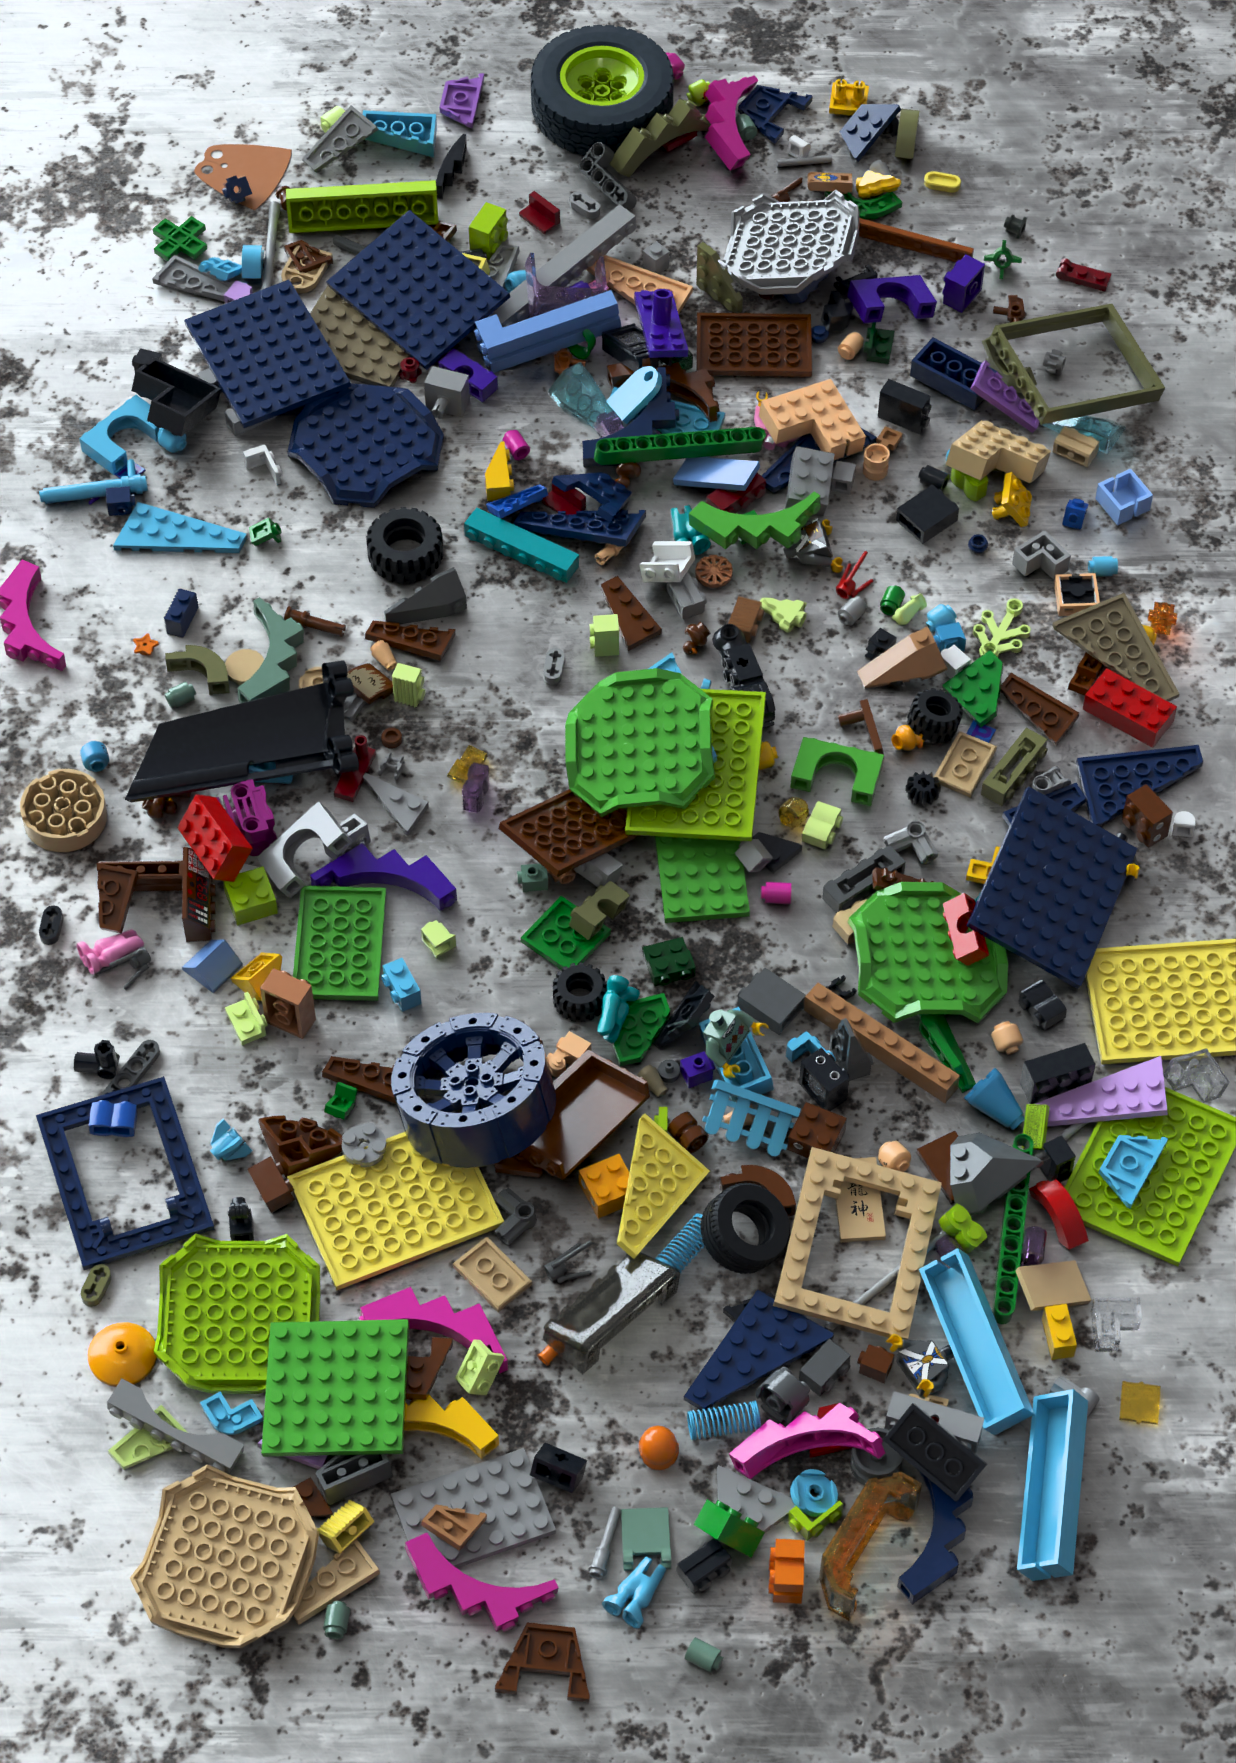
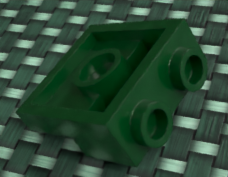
M683 937L642 947V954L654 986H664L674 981L688 980L695 976L696 967Z

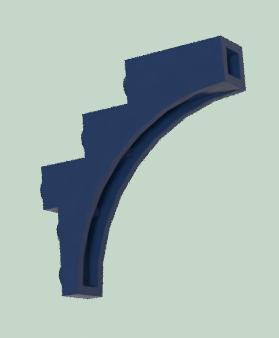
M658 367V372L662 376L661 388L633 422L614 434L599 439L582 441L583 467L619 465H600L595 462L594 452L596 443L600 439L656 435V429L676 428V421H679V409H675V402H671V392H667L666 386H670V374H666V367Z
M919 1470L918 1472L922 1476L930 1494L933 1509V1527L931 1536L922 1554L898 1579L897 1587L912 1605L957 1574L959 1561L956 1555L949 1550L965 1539L966 1526L957 1516L969 1509L973 1502V1492L970 1487L956 1502Z

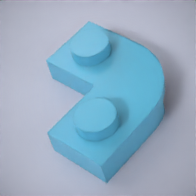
M220 1391L200 1402L201 1408L211 1425L220 1433L227 1435L239 1434L264 1421L253 1399L231 1409Z

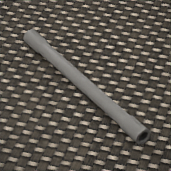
M272 201L269 204V222L261 290L272 286L277 226L280 215V203Z

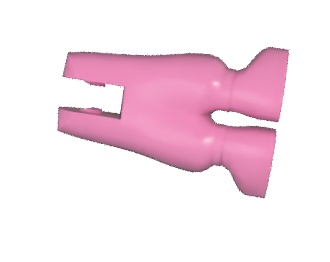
M131 929L122 932V934L119 933L96 941L93 949L85 942L77 943L76 946L85 967H88L91 974H96L102 968L110 967L109 964L143 947L144 942L137 935L136 931Z

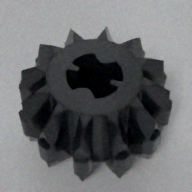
M923 770L921 774L915 772L913 777L908 778L905 791L908 800H913L914 805L918 802L922 806L926 802L932 805L933 800L939 798L941 786L938 777H933L932 772L927 775Z

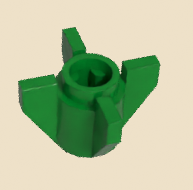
M1002 240V247L997 248L994 254L985 255L984 261H994L996 267L1000 268L999 279H1003L1004 269L1008 268L1011 263H1022V258L1012 255L1011 250L1006 247V240ZM1001 255H1005L1006 258L1001 259L1000 257Z

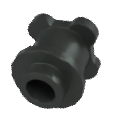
M1013 214L1011 217H1007L1004 223L1006 232L1017 234L1016 238L1020 239L1026 227L1027 217H1023V220L1016 218Z

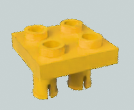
M837 79L832 85L829 113L852 116L861 104H867L869 86H866L863 81L859 85V81H855L854 84H847L846 80L842 79V83H840L841 79Z
M1012 472L1006 473L1003 491L994 493L996 504H1001V506L993 507L992 515L995 520L1012 516L1020 527L1028 526L1030 504L1032 501L1031 492L1023 486L1021 480Z

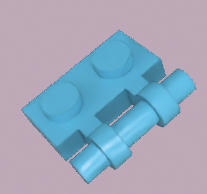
M218 257L205 260L198 267L200 272L210 271V274L216 276V279L220 281H227L242 274V265L228 259L224 261Z

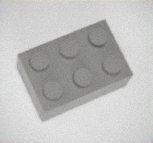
M796 446L791 461L785 509L803 501L815 491L820 495L821 505L819 512L815 515L824 516L828 506L834 453Z

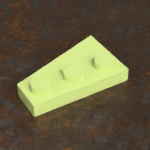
M162 1405L154 1410L162 1420L174 1428L187 1432ZM134 1428L108 1450V1454L125 1470L174 1448L170 1446L171 1443L164 1439L159 1441L153 1438L149 1431L143 1428L141 1430Z

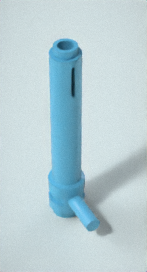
M133 459L127 460L128 476H122L121 479L43 488L42 491H39L41 502H45V504L105 497L106 488L130 486L131 493L143 494L144 491H148L146 476L136 475L135 462Z

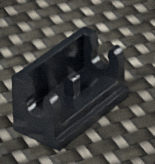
M869 264L865 265L867 270H864L863 273L843 280L840 276L835 277L838 282H834V287L839 291L844 300L848 298L851 280L877 278L878 273Z

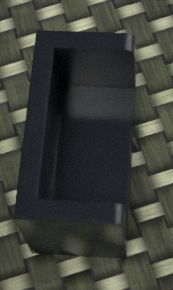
M1061 1135L1043 1144V1149L1050 1159L1044 1161L1045 1163L1039 1168L1050 1182L1055 1179L1060 1183L1068 1180L1075 1163L1076 1155Z

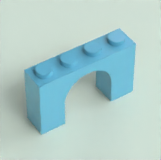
M138 395L128 399L117 410L111 412L108 417L98 422L95 427L79 438L82 452L114 475L127 464L126 451L110 440L116 432L126 428H135L141 430L156 442L158 441L157 434L160 428L147 421L150 404Z

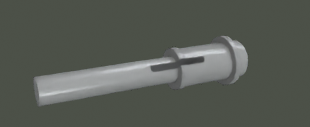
M612 1507L601 1545L596 1548L593 1563L588 1567L589 1575L592 1578L602 1579L607 1574L606 1566L611 1555L609 1548L621 1509L618 1507Z

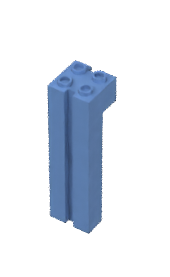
M609 290L506 327H502L497 314L475 321L476 330H474L476 340L479 341L477 342V347L480 354L483 353L485 355L483 356L485 366L490 367L491 371L495 373L586 341L583 336L584 329H589L596 338L601 336L602 332L622 326L618 315V303L612 291Z

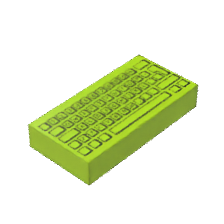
M1026 1104L1023 1134L1029 1135L1034 1143L1033 1150H1044L1043 1144L1046 1143L1050 1109L1048 1105Z

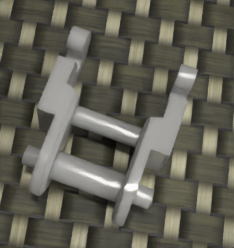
M389 752L383 758L378 774L381 775L387 766L396 768L394 779L398 780L403 770L402 763L405 762L404 757L396 758ZM390 760L398 762L397 765L390 764Z

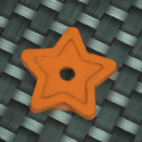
M148 633L143 638L133 639L136 645L135 654L151 655L154 647L159 645L158 641L151 640Z

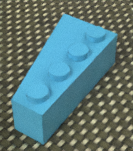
M363 110V115L379 129L365 140L434 157L437 134L436 114Z

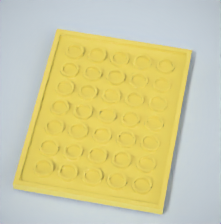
M1236 939L1096 949L1085 977L1101 1065L1145 1062L1161 1056L1162 1060L1236 1055Z
M403 1132L386 1139L387 1147L383 1158L373 1166L361 1167L355 1163L351 1164L342 1155L289 1175L287 1179H289L294 1188L293 1194L337 1291L497 1229L504 1220L479 1167L460 1168L433 1162L421 1155L411 1145L406 1133Z

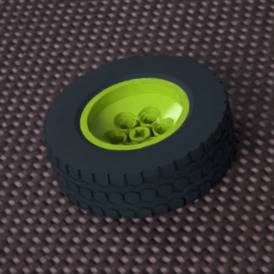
M593 25L591 27L584 26L580 29H572L570 32H564L559 37H555L550 43L548 42L543 47V50H540L532 66L531 108L539 130L541 129L545 137H548L557 146L563 149L566 148L567 151L573 153L577 152L579 155L585 156L597 142L608 146L615 154L633 127L638 129L646 128L656 113L662 115L665 113L669 114L673 108L674 76L667 54L651 38L648 39L646 35L637 33V31L632 29L628 30L620 26L614 27V25Z

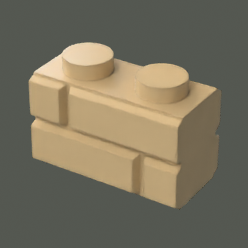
M1064 426L1054 441L1053 453L1088 468L1098 453L1100 442L1092 436H1085L1074 428L1070 429Z

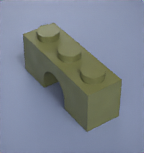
M609 881L604 886L600 885L593 896L589 895L580 907L576 906L572 910L569 926L587 940H590L601 930L606 915L614 919L625 909L630 894L612 881Z

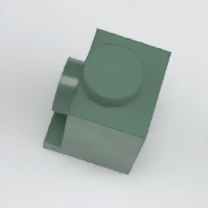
M540 863L521 865V871H517L518 884H522L523 892L548 890L547 869Z

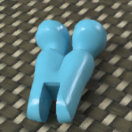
M647 1556L618 1586V1593L607 1596L602 1602L604 1609L614 1616H619L623 1611L622 1617L624 1621L637 1629L644 1622L641 1609L647 1608L667 1570L659 1564L651 1577L645 1575L652 1563V1559ZM628 1599H632V1601L624 1609L626 1601Z

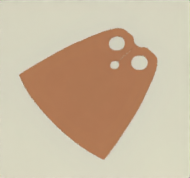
M248 144L213 145L207 148L204 153V160L197 164L194 172L203 182L223 194V184L227 183V178L237 175V178L246 176L252 194L246 196V200L240 202V204L256 210L267 200L283 177L290 161L292 149ZM215 150H220L223 155L220 158H213L211 153ZM223 163L228 165L226 168L221 167ZM204 166H211L213 171L209 174H204L201 169ZM237 186L234 187V192H235V193L238 192V187H237Z

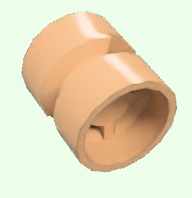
M876 443L866 447L864 451L863 474L869 480L878 481L887 476L890 453L886 446Z

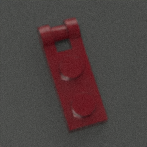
M1066 258L1061 260L1060 268L1056 272V277L1060 280L1104 292L1107 290L1112 275L1108 272L1072 263Z

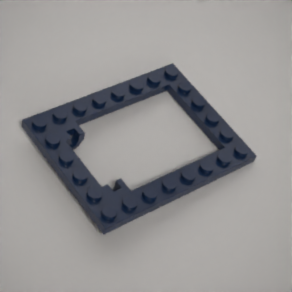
M164 1076L36 1115L83 1270L187 1239L194 1234H203L215 1230ZM107 1100L110 1103L116 1104L128 1101L137 1105V1109L150 1105L179 1195L165 1199L170 1215L169 1219L118 1235L113 1234L109 1217L92 1221L64 1131L89 1124L93 1102Z

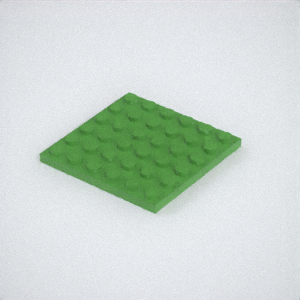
M408 1319L270 1323L262 1456L403 1454L409 1340Z

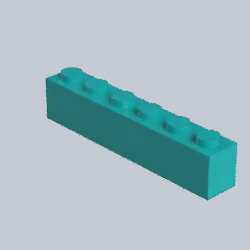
M477 507L464 523L465 536L470 540L477 541L487 548H492L502 553L504 556H509L522 564L529 565L539 572L552 576L556 580L567 583L579 568V554Z

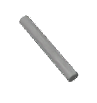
M832 155L776 160L777 167L831 163Z

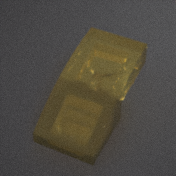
M468 745L460 760L457 759L453 764L447 777L466 785L487 759V753Z

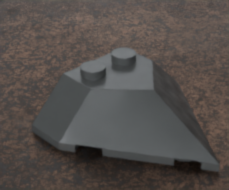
M980 1132L958 1136L950 1145V1186L955 1204L963 1206L970 1215L981 1214L987 1209L988 1204L996 1198L1000 1199L1027 1177V1173L1035 1167L1039 1168L1045 1162Z

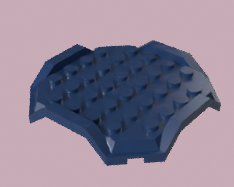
M351 383L349 388L305 405L294 420L287 454L288 457L298 458L322 483L333 504L348 506L349 503H358L360 507L375 508L390 488L420 470H438L444 434L432 412L409 389Z

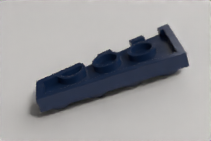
M1077 783L1045 795L1071 811H1075L1086 803V796ZM1018 806L1003 812L1002 817L1008 826H1010Z

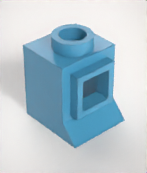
M959 622L936 627L933 638L940 652L953 645L965 652L966 638Z

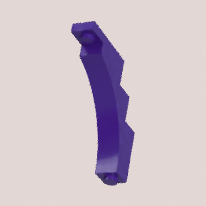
M363 843L310 875L311 886H330L332 882H335L340 887L373 883L398 886L424 897L439 911L445 907L452 906L457 901L455 886L427 855L408 865L395 849L376 859Z

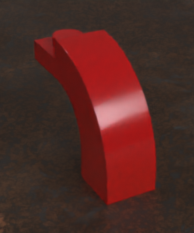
M1055 1179L1051 1182L1049 1180L1040 1181L1035 1186L1029 1188L1030 1196L1041 1203L1049 1213L1054 1223L1059 1243L1070 1250L1089 1241L1082 1217L1073 1199L1058 1180Z

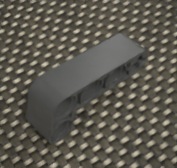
M601 142L595 143L579 164L580 171L615 204H620L627 210L633 209L637 203L635 195L606 169L614 157L613 150Z

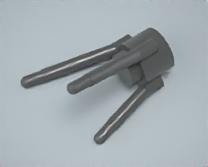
M140 947L131 954L109 964L110 967L102 968L97 974L129 961L133 968L138 967L140 969L124 985V989H128L142 972L149 968L147 963L151 961V957L144 947Z
M588 1241L583 1245L577 1243L558 1258L544 1265L551 1281L557 1279L560 1284L566 1280L591 1275V1271L564 1275L567 1272L564 1262L592 1244V1241Z

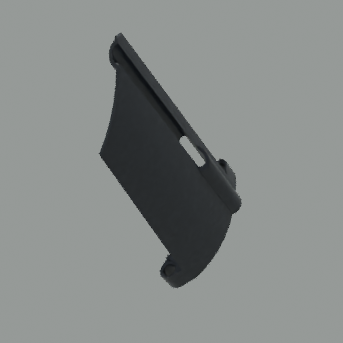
M345 661L323 663V683L159 723L125 800L133 803L232 786L251 779L255 782L330 768L336 774L358 771V757L356 753L352 752V740L349 735H345L344 702L347 697L353 696L354 693L352 680L347 678L348 670ZM269 762L276 763V769L249 773V766Z

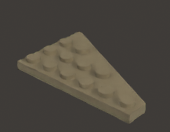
M1125 593L1053 622L1054 630L1113 672L1168 702L1179 697L1176 686Z

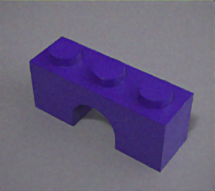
M452 349L439 361V368L469 375V393L482 403L498 390L497 376L492 371L483 368L478 362L469 359L464 353Z

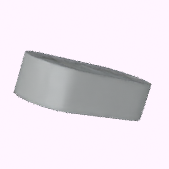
M573 192L570 195L569 205L573 210L588 219H595L600 215V205L597 201L582 192Z
M552 648L546 654L544 681L547 684L556 685L562 679L565 656L561 649ZM554 657H558L556 663L553 662ZM552 670H555L554 676H550Z

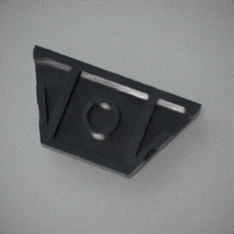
M697 981L694 982L653 1041V1044L659 1049L687 1031L694 1029L699 1024L701 1015L710 1008V1002L715 996Z

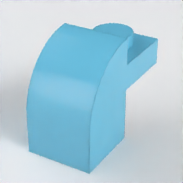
M243 245L242 278H262L264 259L262 245Z

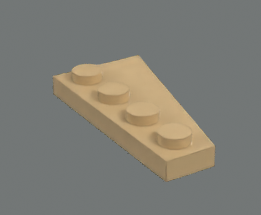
M357 1539L342 1553H336L333 1556L334 1559L326 1567L322 1566L316 1572L317 1575L310 1582H307L300 1606L293 1614V1618L298 1625L327 1608V1605L332 1604L333 1601L340 1600L380 1574L378 1567Z

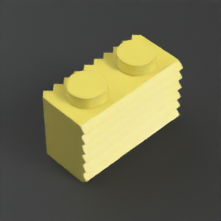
M348 1500V1503L341 1506L337 1512H334V1516L331 1515V1518L327 1519V1522H324L317 1529L323 1543L340 1554L374 1523V1520L365 1507L352 1500Z

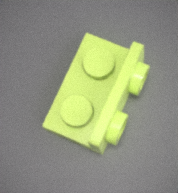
M248 992L244 993L245 1000L225 1007V1012L242 1045L266 1036L265 1027L268 1026L265 1016L263 1014L260 1015L258 1012L259 1005L256 998H251Z
M474 1339L455 1379L469 1394L487 1395L505 1357L500 1353H492L481 1340Z

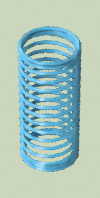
M695 1214L686 1226L680 1230V1233H677L673 1240L667 1244V1247L653 1260L655 1268L665 1278L675 1280L678 1277V1273H681V1270L688 1266L691 1259L697 1256V1252L704 1248V1244L701 1241L702 1237L697 1234L701 1235V1221L696 1218H702V1214ZM661 1262H662L663 1264H665V1265L672 1271L673 1274H671L669 1271H667V1270L663 1267V1265L661 1264Z
M749 1401L748 1405L744 1402L743 1406L739 1403L738 1407L736 1404H733V1407L729 1404L728 1407L724 1405L722 1409L718 1406L717 1410L713 1407L712 1411L708 1408L707 1412L704 1408L702 1412L699 1409L697 1412L694 1410L688 1411L687 1421L691 1440L693 1441L697 1438L695 1420L698 1437L701 1439L699 1415L702 1422L703 1436L706 1439L704 1413L707 1420L708 1434L710 1438L712 1437L709 1412L712 1419L714 1436H717L714 1411L717 1417L719 1435L722 1436L719 1410L723 1420L724 1434L727 1435L724 1408L728 1418L730 1434H732L729 1410H731L734 1431L737 1434L735 1408L738 1415L739 1429L741 1433L743 1432L740 1407L743 1414L745 1432L748 1431L745 1406L748 1412L750 1431H753L750 1405L754 1427L757 1430L761 1427L757 1402Z

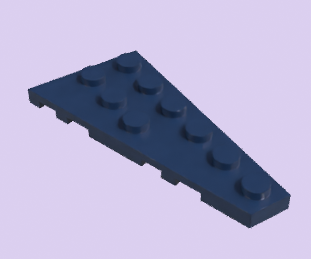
M861 428L866 436L864 449L876 443L877 437ZM811 433L803 435L762 475L766 480V488L775 493L788 486L791 461L796 446L821 451ZM844 453L843 458L834 460L833 464L848 457L846 453Z

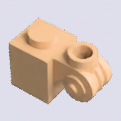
M570 1031L565 1037H561L556 1045L557 1050L555 1053H549L546 1057L551 1075L558 1078L566 1070V1064L572 1065L587 1050L591 1051V1043Z

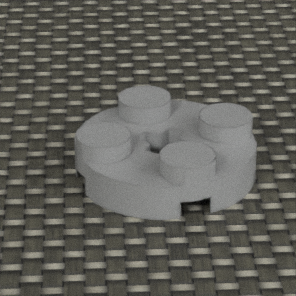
M368 1122L356 1125L343 1134L342 1153L349 1163H355L361 1167H370L382 1160L387 1147L386 1138L383 1132L375 1127L373 1123ZM362 1142L369 1143L367 1149L359 1148L358 1146Z

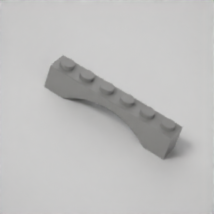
M122 1378L107 1401V1409L114 1417L127 1419L134 1428L139 1430L143 1428L149 1431L153 1438L159 1441L164 1439L171 1443L170 1446L175 1450L188 1452L195 1461L199 1463L206 1462L229 1475L244 1452L243 1443L224 1433L196 1435L174 1428L153 1411L141 1388Z

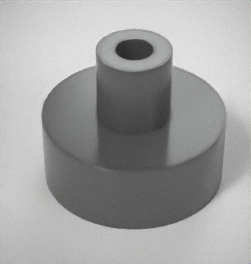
M665 1060L660 1063L658 1073L662 1081L673 1083L678 1080L680 1066L677 1062Z

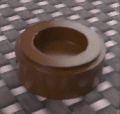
M396 728L385 729L381 734L382 744L390 749L397 748L402 743V733Z

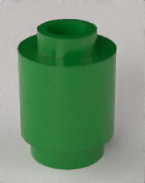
M897 585L887 587L880 602V610L884 614L892 616L895 614L896 609L900 608L905 598L903 589Z

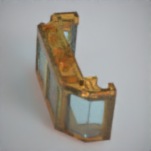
M903 1472L893 1473L891 1477L877 1479L876 1477L868 1479L822 1555L819 1580L828 1610L850 1621L856 1611L857 1602L855 1598L858 1594V1589L855 1587L853 1589L850 1585L854 1574L851 1572L886 1514L899 1521L909 1520L913 1516L919 1504L921 1482Z

